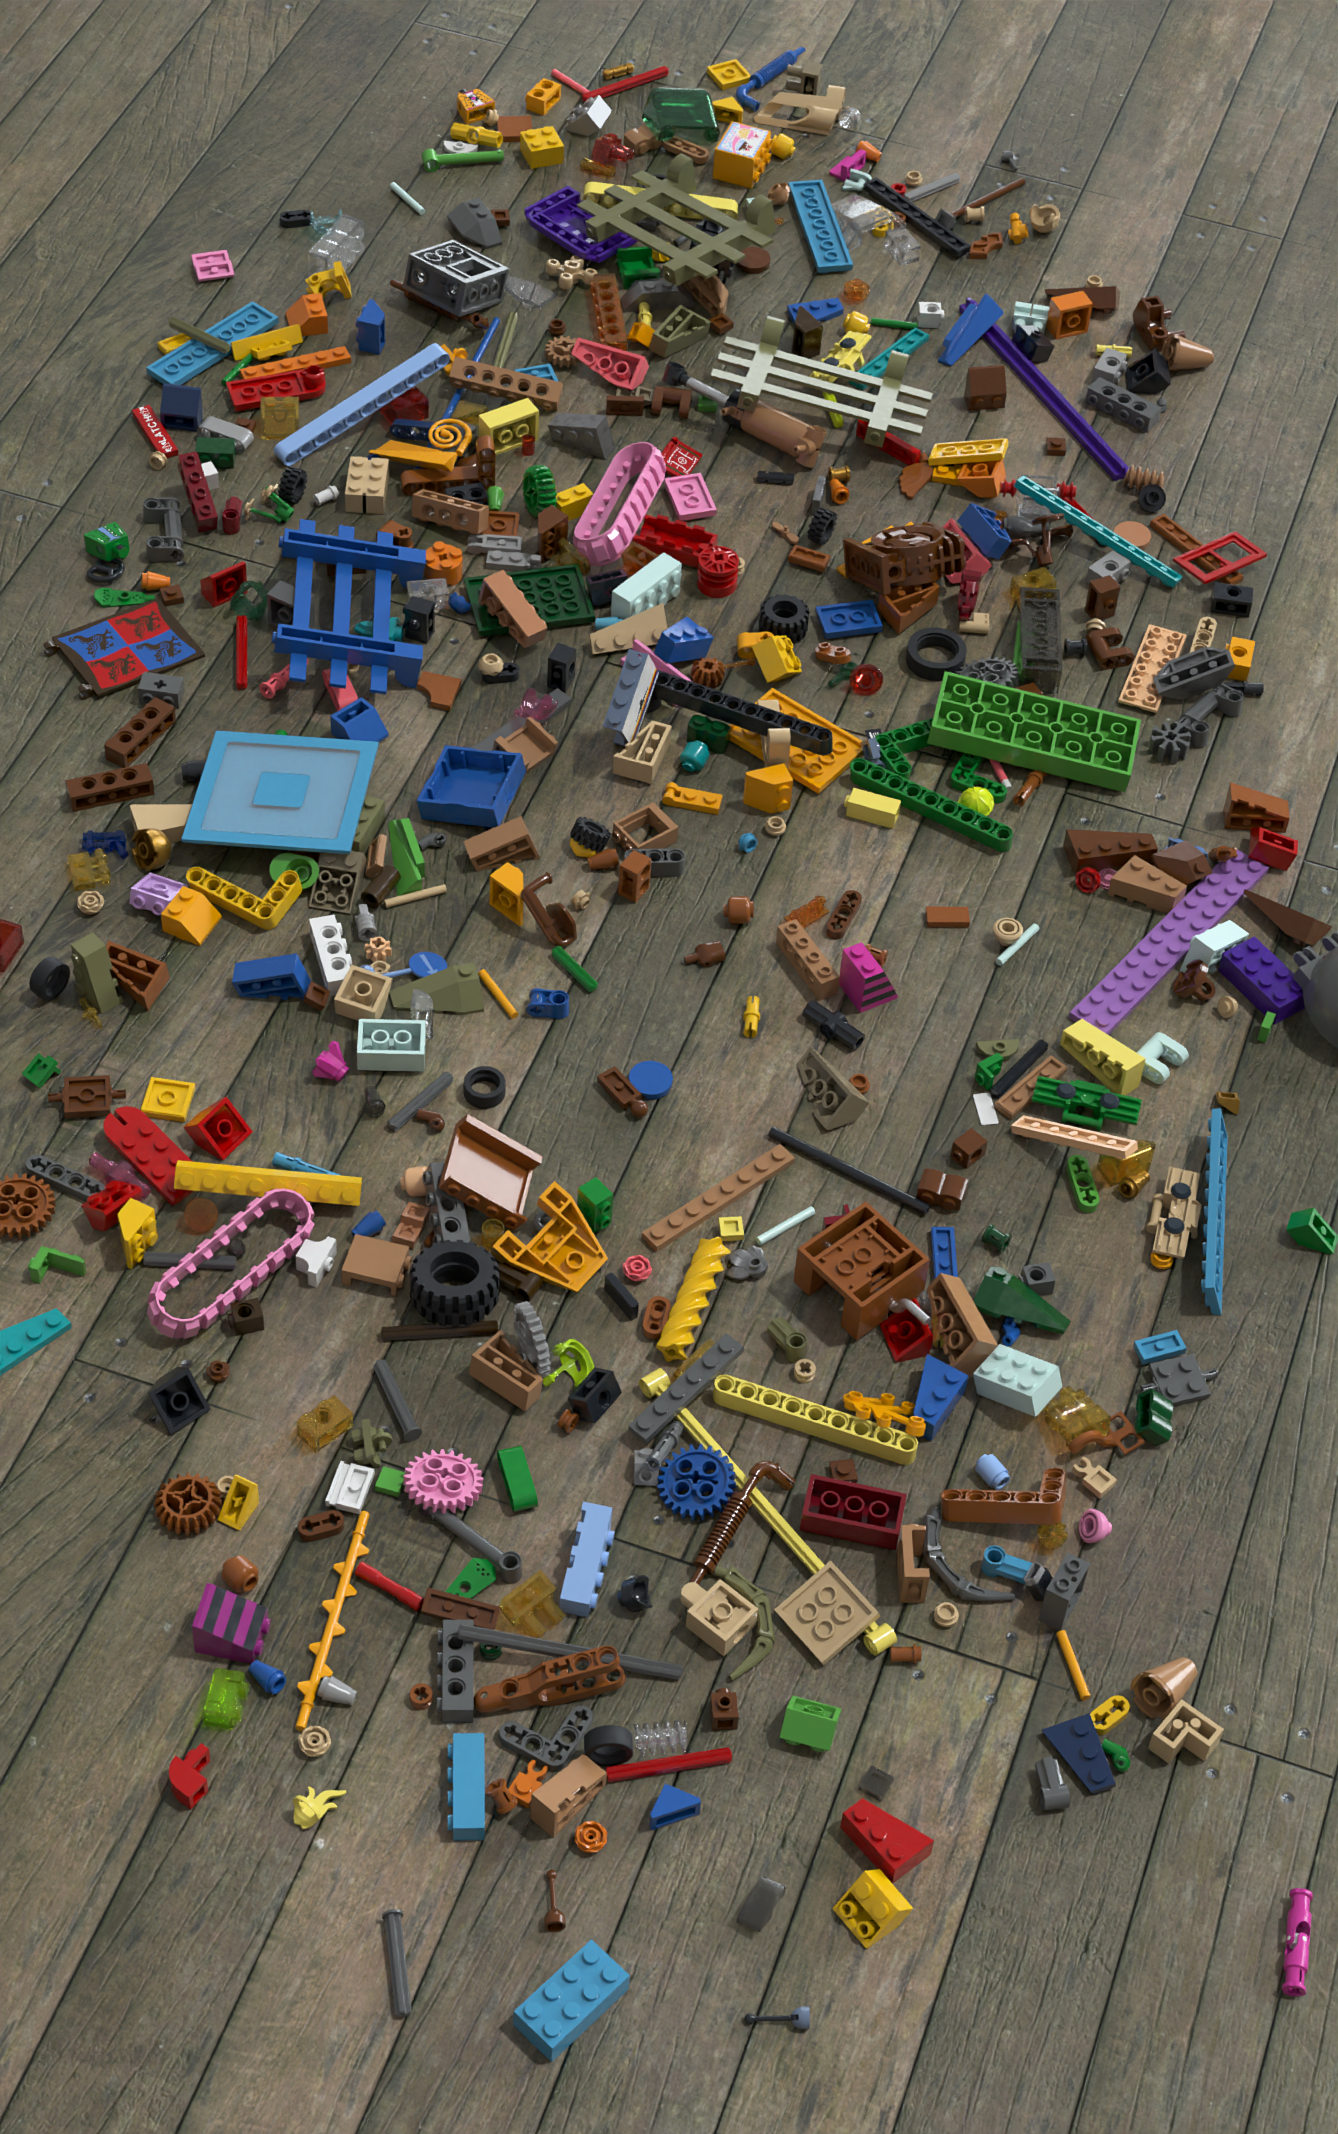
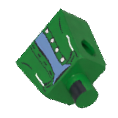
M116 522L83 534L86 552L104 561H110L117 557L125 558L129 554L128 536Z

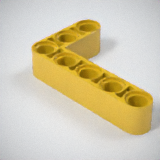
M200 867L190 868L186 873L190 889L202 893L208 901L265 930H271L278 925L302 892L299 876L292 870L283 872L263 899Z

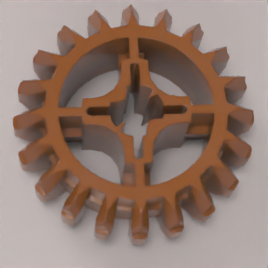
M187 1472L185 1477H181L178 1473L177 1479L174 1480L169 1477L167 1480L168 1484L161 1483L160 1491H157L154 1501L155 1514L162 1526L166 1525V1529L169 1532L175 1529L177 1535L182 1531H185L187 1536L190 1534V1531H194L198 1535L200 1528L207 1530L209 1527L208 1523L214 1524L216 1521L215 1517H219L222 1506L220 1491L216 1489L214 1482H209L207 1476L201 1479L199 1473L193 1477ZM196 1494L203 1496L206 1500H202V1497H199ZM169 1507L174 1508V1510L178 1511L179 1514L173 1512Z

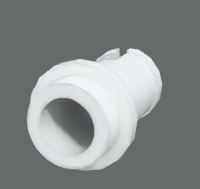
M327 486L326 490L314 494L313 498L315 503L320 506L331 499L336 500L339 492L335 486Z

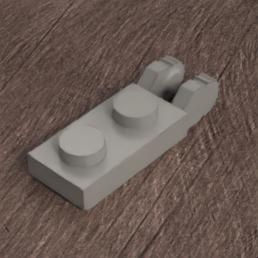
M471 534L468 536L466 549L472 554L488 553V550L521 553L522 537Z

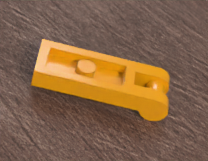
M673 782L666 785V793L662 798V802L665 805L719 814L723 798L722 794L679 787Z

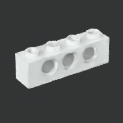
M335 915L309 919V930L325 988L330 991L329 996H334L337 994L352 965L350 954L345 952L347 951V943L345 938H341V935H343L341 923L336 922Z

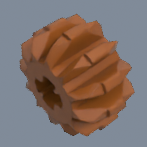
M707 656L704 659L700 657L698 661H694L691 676L694 683L716 688L717 685L722 684L725 670L722 662L717 661L716 658L710 659Z

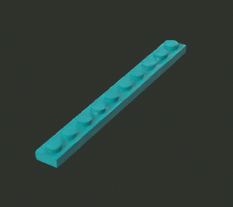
M1022 476L1015 482L1014 487L1021 494L1033 498L1034 502L1038 505H1044L1050 509L1052 514L1063 513L1064 519H1066L1068 524L1077 526L1082 529L1081 531L1084 534L1096 538L1101 545L1108 546L1121 556L1129 559L1131 564L1145 569L1147 574L1156 576L1162 580L1164 585L1174 588L1183 578L1176 571L1026 476Z

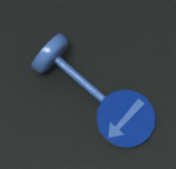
M419 952L410 958L409 968L381 975L392 978L413 973L423 978L446 969L447 963L441 956L435 953ZM363 965L360 967L375 972L374 969L369 965Z

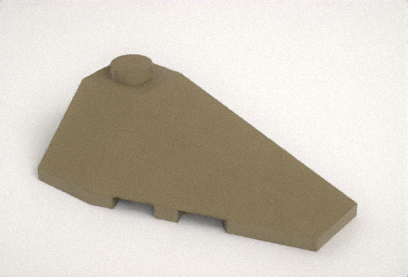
M809 1047L797 1065L803 1083L808 1087L810 1093L808 1097L813 1102L815 1117L827 1130L856 1121L869 1105L868 1100L814 1048Z

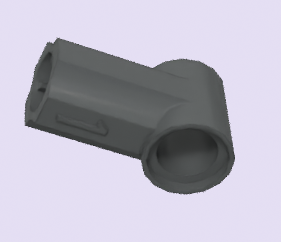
M1046 1757L1035 1763V1770L1040 1786L1039 1800L1042 1810L1069 1808L1070 1794L1067 1785L1063 1784L1057 1759Z

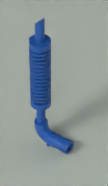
M799 47L794 51L787 50L752 74L750 82L741 85L736 90L737 100L742 106H746L756 112L760 107V102L747 95L748 91L753 87L759 89L785 71L788 64H795L797 57L805 52L806 49Z

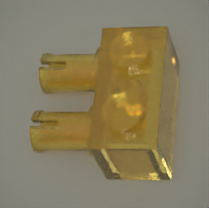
M541 1569L502 1598L499 1607H501L500 1611L513 1627L517 1624H522L534 1638H539V1636L541 1637L547 1632V1629L543 1627L533 1614L536 1609H541L553 1626L566 1617V1614L553 1601L556 1587Z

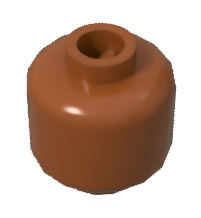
M747 896L730 897L728 904L723 905L724 917H728L731 924H747L751 918H754V903Z
M242 1555L229 1558L223 1564L222 1580L237 1593L251 1591L257 1585L259 1579L257 1566Z

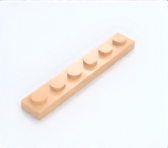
M1025 1115L1011 1125L1012 1133L1022 1135L1023 1137L1036 1138L1044 1142L1057 1143L1061 1146L1092 1151L1099 1155H1109L1117 1159H1127L1138 1149L1137 1141Z

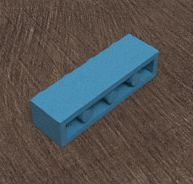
M453 1733V1743H448V1759H453V1767H448V1783H453V1791H448V1807H453V1814H448V1831H453V1841L485 1840L484 1733Z

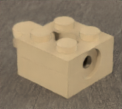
M721 1579L708 1591L695 1582L687 1583L682 1588L680 1601L689 1609L687 1611L686 1627L722 1656H725L757 1623L758 1608Z

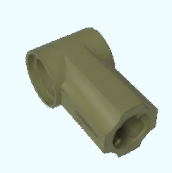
M777 1317L773 1319L767 1326V1333L785 1351L787 1360L797 1363V1361L805 1359L807 1337L801 1332H796L784 1318Z

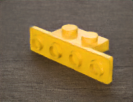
M295 324L233 341L230 344L234 360L243 359L247 354H251L253 357L263 361L270 359V356L275 354L276 356L287 354V351L293 350L292 345L302 343L303 339L300 325Z

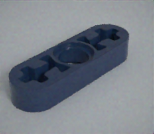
M395 419L389 430L396 438L430 441L428 433L435 422ZM412 427L417 428L420 433L413 431ZM434 430L432 437H433L434 441H436L435 436H434V433H435V430Z

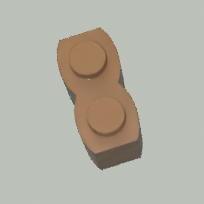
M647 123L638 129L627 131L624 134V146L634 155L638 156L646 153L648 150H654L662 146L664 134L652 123Z

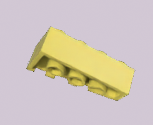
M1084 1019L1063 1030L1060 1045L1113 1093L1127 1095L1139 1087L1146 1058Z

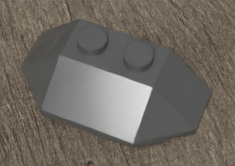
M480 198L462 202L447 215V219L462 238L482 245L485 249L502 245L495 217Z

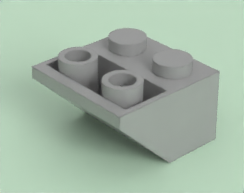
M600 95L595 98L590 97L585 101L584 105L581 106L579 104L573 109V114L567 118V124L564 129L569 132L590 136L602 127L612 110Z

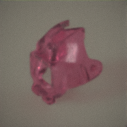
M529 688L523 697L521 707L515 709L514 714L522 718L547 719L554 712L559 701L556 700L552 704V697L548 694L544 695L542 699H538L536 697V690Z

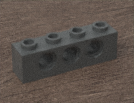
M1101 377L1088 387L1085 401L1147 433L1159 422L1162 407Z
M430 1163L426 1171L423 1172L422 1180L427 1188L426 1204L430 1206L429 1222L434 1230L433 1244L437 1242L441 1244L444 1240H450L451 1242L463 1240L465 1243H469L470 1237L464 1202L438 1188L445 1163Z
M443 1620V1630H438V1645H443V1652H438V1667H443V1674H437V1690H442V1697H437V1713H442V1723H473V1642L459 1639L457 1634L460 1624L473 1626L474 1620ZM453 1647H459L460 1649H458V1650H453V1649H451V1648H453ZM453 1669H458V1670H460L459 1672H456V1673H455V1672H451V1670H453ZM452 1692H459L460 1694H459V1695H452V1694H450V1693H452Z

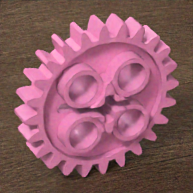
M441 1449L440 1454H437L434 1450H431V1455L422 1452V1458L415 1456L414 1462L409 1461L408 1468H405L404 1491L409 1493V1499L415 1498V1505L423 1503L424 1510L430 1506L433 1507V1513L437 1509H441L443 1514L446 1513L447 1509L455 1513L457 1507L464 1511L465 1504L470 1507L473 1506V1500L478 1501L479 1495L482 1493V1471L477 1470L478 1464H471V1458L464 1460L462 1453L454 1456L453 1450L449 1454H445L444 1449Z

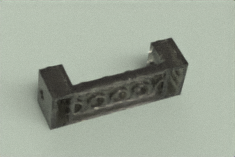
M1020 587L1017 604V622H1020L1021 663L1018 687L1034 682L1043 693L1058 694L1062 676L1060 590Z

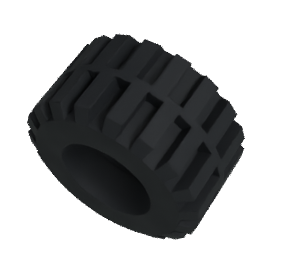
M777 594L775 597L770 596L769 599H765L763 604H761L759 631L770 632L774 636H787L792 644H795L796 641L800 642L808 631L810 612L808 605L803 603L802 599H797V596Z

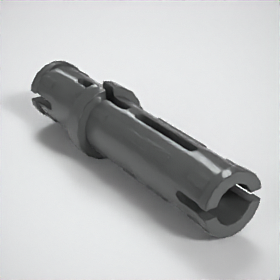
M673 1421L669 1428L660 1435L658 1444L646 1459L647 1462L645 1464L649 1470L657 1471L671 1449L678 1445L679 1437L684 1432V1426L681 1422Z

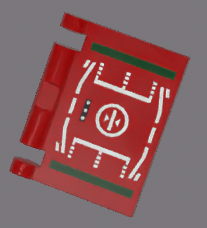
M672 437L661 452L666 464V473L673 477L689 475L703 456V454L679 441L677 437Z

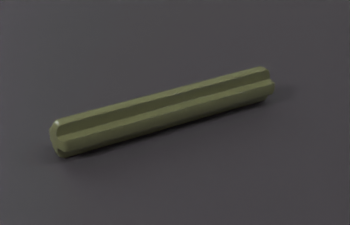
M172 317L169 319V327L224 354L230 351L229 343L178 318Z

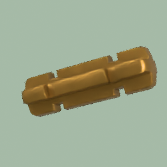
M627 63L603 70V78L608 80L612 79V77L626 75V73H633L634 66L632 63Z

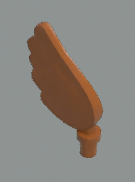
M924 452L920 454V463L905 467L902 470V475L899 477L901 494L906 495L909 500H912L933 476V468L929 466V458H927V454Z

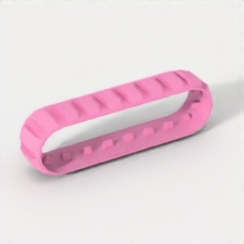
M638 442L620 450L613 458L575 527L573 544L578 556L591 566H602L614 562L624 554L665 477L666 464L657 447H653L648 442ZM641 472L615 522L609 530L599 535L626 483L631 477Z
M278 1188L265 1192L262 1198L257 1197L247 1205L245 1212H238L230 1219L228 1226H221L213 1233L211 1240L205 1239L196 1247L194 1254L189 1252L179 1261L178 1267L172 1266L162 1275L160 1282L154 1283L147 1301L149 1304L147 1315L151 1324L155 1325L160 1333L171 1338L186 1339L197 1335L201 1328L207 1329L216 1321L218 1314L223 1315L231 1309V1303H234L235 1300L240 1301L250 1293L252 1286L257 1287L267 1278L268 1272L274 1273L283 1265L285 1258L291 1259L298 1253L305 1239H309L314 1227L312 1222L314 1212L310 1203L295 1191ZM278 1208L287 1210L300 1221L301 1225H298L295 1236L291 1239L287 1238L283 1242V1246L275 1252H270L266 1256V1260L258 1266H253L248 1275L242 1280L235 1281L230 1290L224 1295L220 1294L217 1296L213 1304L207 1309L203 1308L199 1311V1315L189 1319L175 1318L166 1313L164 1307L159 1304V1301H164L166 1297L165 1292L179 1285L181 1279L187 1274H192L196 1271L198 1265L204 1260L212 1258L215 1251L229 1244L232 1237L246 1230L248 1224L256 1218L259 1219L267 1210Z

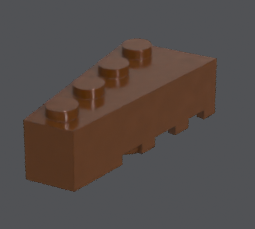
M1066 829L1063 844L1075 876L1085 867L1093 868L1098 873L1118 871L1134 855L1154 866L1151 855L1158 852L1154 837L1149 833Z

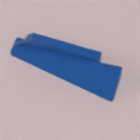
M984 294L978 306L970 303L943 341V346L946 349L938 358L939 363L952 366L1004 314L1003 310L988 294Z

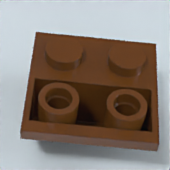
M553 505L538 513L537 552L541 556L542 563L558 551L564 549L568 543V515Z

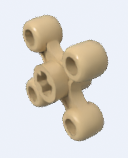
M576 255L572 256L564 265H560L559 261L555 259H550L546 262L545 271L548 275L556 276L561 274L559 276V286L562 289H570L573 284L578 283L579 279H582L587 285H594L597 282L598 276L597 271L589 268L584 271V259Z

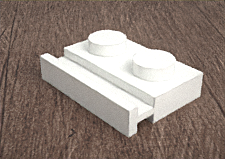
M340 1461L326 1497L325 1505L328 1507L330 1505L336 1506V1509L360 1514L375 1475V1470L352 1463L351 1465L344 1464V1461Z

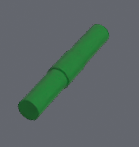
M871 317L870 325L910 330L915 327L917 328L918 324Z
M247 354L221 380L222 385L226 386V382H230L238 376L240 369L245 368L254 357L251 354Z

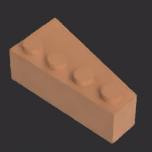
M504 570L484 578L478 602L481 605H486L488 607L487 611L492 616L496 615L499 618V623L503 627L507 626L510 634L524 648L544 640L547 631L545 621L540 619L535 608L527 602L523 592L518 590L512 578Z

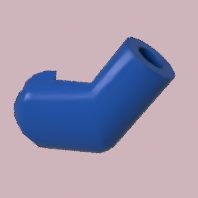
M1009 1316L1005 1318V1322L1002 1324L1005 1334L1002 1342L1005 1346H1011L1020 1336L1017 1323L1013 1322V1317Z

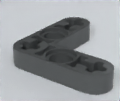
M586 1706L574 1707L551 1741L517 1722L507 1721L499 1729V1740L503 1746L530 1761L535 1760L536 1764L542 1767L546 1766L547 1770L558 1772L566 1766L584 1739V1735L590 1730L593 1724V1713ZM582 1715H583V1716H586V1720H582V1721L579 1723L578 1729H577V1728L575 1727L576 1724H577V1717H578V1718H581ZM515 1732V1736L506 1737V1733ZM564 1734H572L575 1737V1741L567 1744L561 1740V1737ZM534 1741L540 1745V1748L537 1751H529L526 1748V1744ZM560 1748L561 1752L559 1760L556 1759L554 1762H552L551 1757H555L558 1753V1749Z

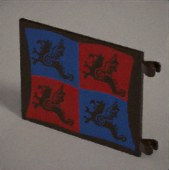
M159 598L53 636L52 641H47L43 644L46 649L44 650L46 656H53L60 650L87 683V685L82 684L78 686L80 692L78 696L82 700L89 698L93 693L97 697H101L141 681L143 672L161 674L205 657L202 649Z

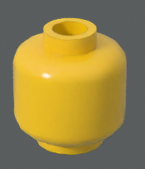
M782 133L778 136L775 135L772 139L771 153L783 160L788 156L791 157L796 149L793 147L794 140Z
M852 311L850 314L847 313L842 327H844L845 333L852 331L867 334L870 324H868L867 316Z

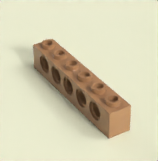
M459 357L454 358L449 375L450 385H453L455 388H466L472 392H482L496 398L503 397L511 402L528 398L535 406H540L548 411H558L563 393V383ZM467 375L474 376L473 378H466ZM486 379L492 380L490 383L484 382ZM503 384H509L510 386H508V387H503L502 385H503ZM521 388H526V389H528V390L525 391V392L520 391ZM543 392L546 395L539 396L538 393Z

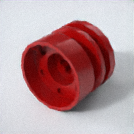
M724 546L708 547L700 553L697 587L701 593L711 598H724L735 592L737 589L739 567L737 553Z

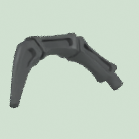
M933 1508L930 1515H925L922 1518L923 1526H926L923 1548L925 1563L944 1581L954 1596L957 1597L958 1595L960 1599L969 1601L1015 1600L1014 1593L977 1587L971 1581H965L963 1576L956 1574L947 1564L940 1546L941 1520L939 1517L941 1511L938 1508Z

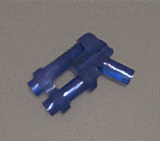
M88 830L87 833H83V841L87 842H82V850H87V852H93V850L111 852L113 849H116L122 859L128 857L126 850L127 838L123 830H116L115 832H94L93 830ZM94 840H104V842H94Z

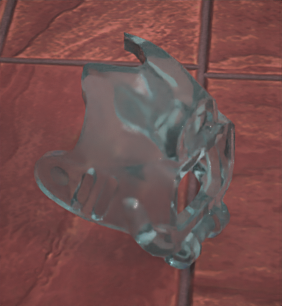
M339 209L338 214L334 217L330 215L325 217L317 216V219L314 218L313 212H310V224L316 232L321 233L323 236H332L341 224L342 210ZM334 223V225L329 228H324L323 225L318 224Z

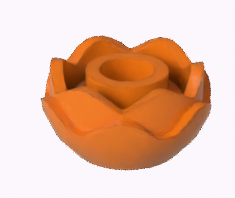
M584 1822L575 1830V1843L584 1852H598L607 1842V1831L598 1822Z

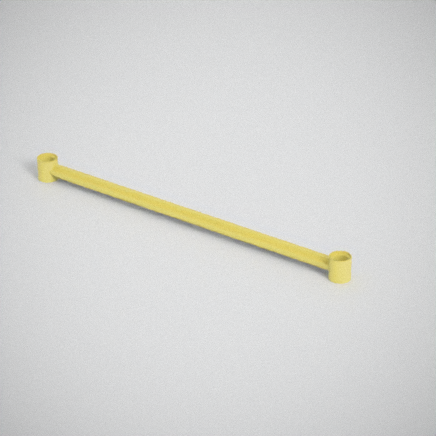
M661 1368L656 1369L639 1380L640 1389L648 1398L655 1395L659 1397L671 1385L668 1375ZM686 1407L675 1417L683 1424L684 1428L697 1443L703 1445L704 1450H707L711 1445L713 1453L720 1449L722 1457L727 1455ZM728 1456L729 1463L733 1464V1472H735L737 1477L734 1481L741 1492L748 1478ZM754 1487L749 1496L753 1502L752 1505L813 1575L825 1566L823 1562L762 1493ZM874 1621L864 1630L866 1634L863 1638L867 1649L875 1656L897 1642L894 1630L887 1623L878 1626Z

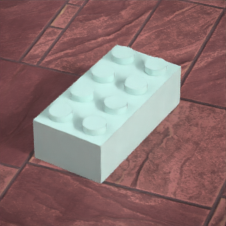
M662 553L612 591L611 617L620 616L621 619H627L663 603L665 605L673 597H676L681 590L682 563L666 553Z

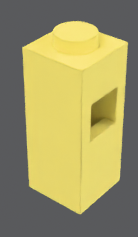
M853 788L851 795L846 796L844 807H847L846 816L894 829L901 805L900 800Z

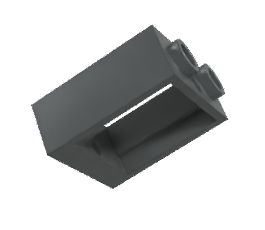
M1070 1553L1066 1554L1046 1589L1038 1621L1058 1631L1063 1629L1082 1595L1090 1563Z

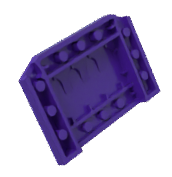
M566 186L524 209V215L531 227L582 259L600 263L616 254L617 249L627 248L638 242L622 232H618L599 243L587 237L585 221L593 216L577 208V204L583 201L580 200V193L570 186Z

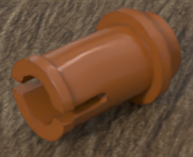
M913 1644V1647L891 1646V1663L913 1662L916 1664L921 1662V1646H916V1644Z

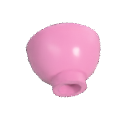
M1095 1509L1085 1511L1079 1522V1533L1082 1540L1086 1543L1099 1542L1112 1531V1525L1108 1522L1106 1516Z

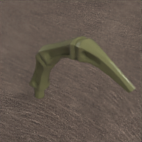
M717 1566L714 1575L724 1578V1582L728 1586L735 1589L758 1608V1630L753 1649L744 1661L729 1675L733 1681L762 1661L773 1650L775 1635L770 1600L765 1592L748 1581L734 1566H730L729 1569Z

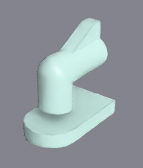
M851 168L850 180H845L842 190L861 191L864 183L872 180V178L867 173Z

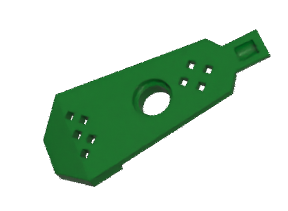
M100 588L95 590L94 599L102 608L140 605L154 600L155 595Z
M472 1558L445 1592L471 1599L496 1581V1568L487 1559ZM462 1585H467L470 1588V1590L466 1593L461 1592L460 1587Z

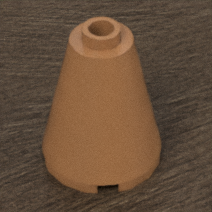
M1168 335L1170 339L1163 344L1161 355L1168 361L1169 371L1203 368L1213 363L1214 354L1211 349L1179 335Z
M1181 1657L1139 1673L1132 1679L1130 1686L1131 1691L1134 1689L1136 1695L1133 1698L1135 1704L1148 1717L1153 1719L1160 1717L1161 1720H1164L1184 1697L1196 1679L1197 1668L1195 1664L1188 1658Z

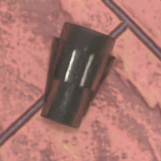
M368 1086L364 1090L363 1110L369 1117L378 1118L383 1115L386 1105L375 1086Z

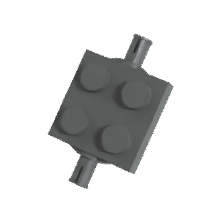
M1194 1354L1149 1364L1148 1370L1152 1377V1383L1140 1385V1392L1142 1393L1152 1388L1169 1399L1173 1407L1208 1399L1210 1396L1206 1380L1218 1378V1373L1215 1368L1202 1371L1197 1364Z

